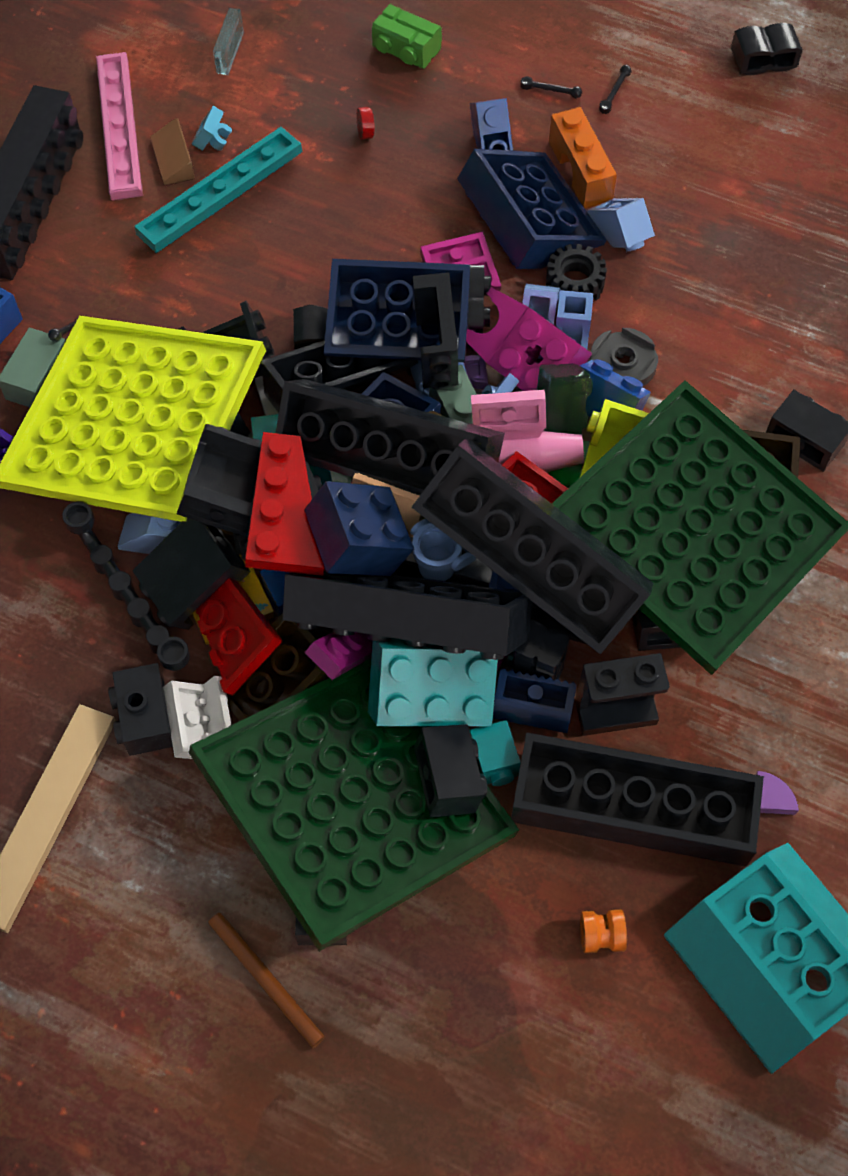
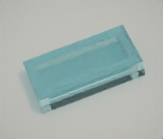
M228 9L213 49L217 74L229 75L244 34L241 9Z

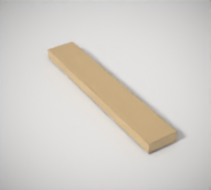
M79 704L0 854V931L5 933L10 931L114 727L113 722L116 720L113 716Z

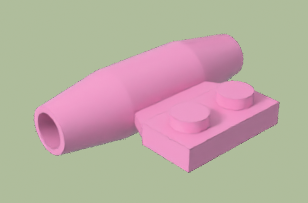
M545 390L471 395L473 425L505 433L499 458L501 465L516 451L545 472L584 463L582 435L543 431L546 428Z

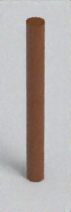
M222 913L215 914L208 924L312 1048L318 1046L325 1039L324 1034Z

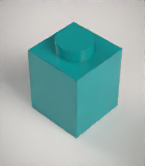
M507 720L493 723L492 726H482L469 730L471 739H475L477 742V764L480 774L483 773L485 775L487 784L492 783V786H502L512 782L514 777L519 776L521 762Z

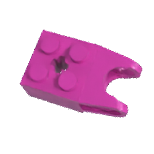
M490 288L486 294L490 296L498 308V322L487 333H476L473 330L467 329L466 342L487 364L504 377L511 373L517 378L519 382L516 386L522 391L545 390L546 407L552 410L573 381L579 366L586 363L592 353L530 307L494 288ZM541 355L543 360L537 363V359Z

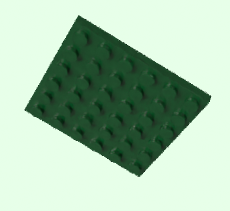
M686 380L552 503V505L653 582L651 595L641 605L639 610L711 675L848 531L847 520Z
M371 658L334 680L328 678L190 745L189 754L319 952L514 838L520 830L488 786L487 795L481 801L476 813L429 817L414 745L422 727L434 726H377L368 713Z

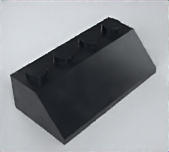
M325 340L261 360L264 394L278 413L285 381L307 379L336 388L351 390L374 382L383 372L392 376L418 364V360L324 356Z

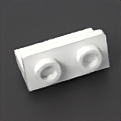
M213 676L204 684L170 681L163 687L175 758L192 759L189 754L190 745L231 726L227 704L228 697L223 692L219 682L222 679L221 676Z

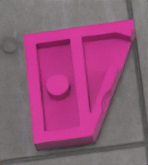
M483 232L420 247L423 263L484 265V276H491V288L501 291L502 285Z

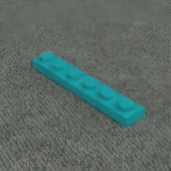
M279 127L135 225L136 235L153 251L158 253L301 154L302 144L284 128Z

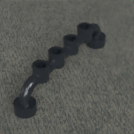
M73 502L66 506L62 517L67 529L71 533L80 536L91 553L90 557L96 571L107 576L114 597L125 602L132 623L137 627L143 628L150 649L158 655L161 665L170 671L184 668L190 659L186 642L179 637H170L167 628L158 625L155 621L148 601L139 598L129 574L120 571L116 565L112 550L108 546L102 545L92 530L95 518L90 506L84 502Z

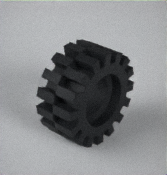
M571 244L565 245V251L559 248L556 250L555 255L552 254L549 258L546 286L559 288V291L593 293V299L597 301L600 298V293H603L607 273L605 259L601 260V254L598 251L592 254V247L588 246L585 251L582 250V244H576V249H572ZM570 271H578L587 275L588 278L572 280L564 274Z

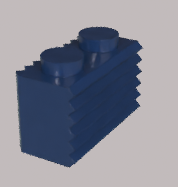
M504 668L500 670L494 697L493 719L507 720L508 722L567 733L577 685L574 681L569 684L566 680L563 682L559 679L553 681L551 677L545 679L544 676L538 678L536 674L530 676L527 672L523 675L520 671L517 673L513 670L507 672Z

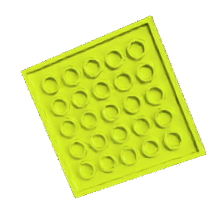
M79 316L0 463V488L71 502H84L88 505L173 521H187L186 517L176 513L205 424L226 428L230 431L266 352L263 342Z

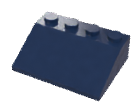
M474 149L457 178L466 195L471 199L481 218L486 222L495 239L500 243L516 269H542L547 267L550 256L552 254L555 255L556 250L559 248L565 251V245L571 244L572 249H576V244H582V250L586 251L588 246L594 249L604 245L607 241L544 152Z
M332 259L324 356L421 360V347L440 345L438 324L416 326L413 276L449 273L458 345V362L465 363L470 265Z

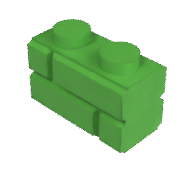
M389 4L382 12V15H379L372 24V45L380 52L392 54L408 65L414 64L425 69L431 59L441 49L442 27Z

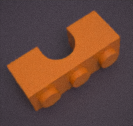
M578 107L551 114L549 143L560 164L570 161L573 173L572 188L580 203L586 209L613 199L617 174L582 108Z

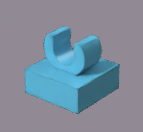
M212 106L198 128L192 142L193 146L203 151L209 142L213 148L217 150L223 149L227 141L219 135L227 138L232 131L227 124L220 123L224 114L223 111Z

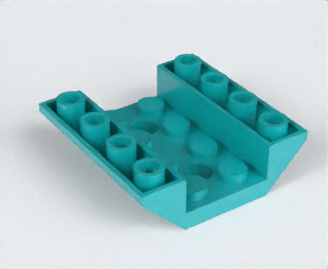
M789 843L765 853L704 898L663 935L770 1074L778 1070L848 1014V913ZM762 902L767 905L771 912V919L767 922L755 920L750 914V904ZM817 970L825 976L827 981L825 991L817 992L807 985L805 978L807 971Z

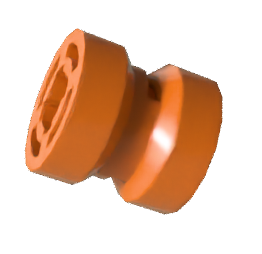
M622 909L609 910L606 914L600 915L594 911H581L580 935L584 953H597L600 948H609L612 952L626 951V921Z

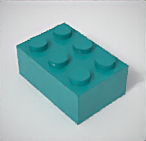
M391 638L390 641H373L368 713L377 726H448L468 724V726H492L498 660L480 657V652L466 650L465 653L460 654L442 651V646L428 644L427 647H410L405 645V640Z

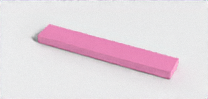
M125 52L96 56L111 200L142 197L143 192L127 54Z

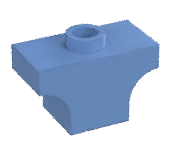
M560 290L555 326L587 349L593 293Z

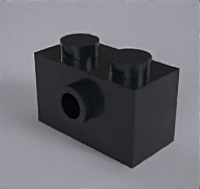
M154 663L112 672L114 686L108 687L112 709H118L120 721L113 722L117 744H124L129 756L173 747L163 690L165 681L159 664Z

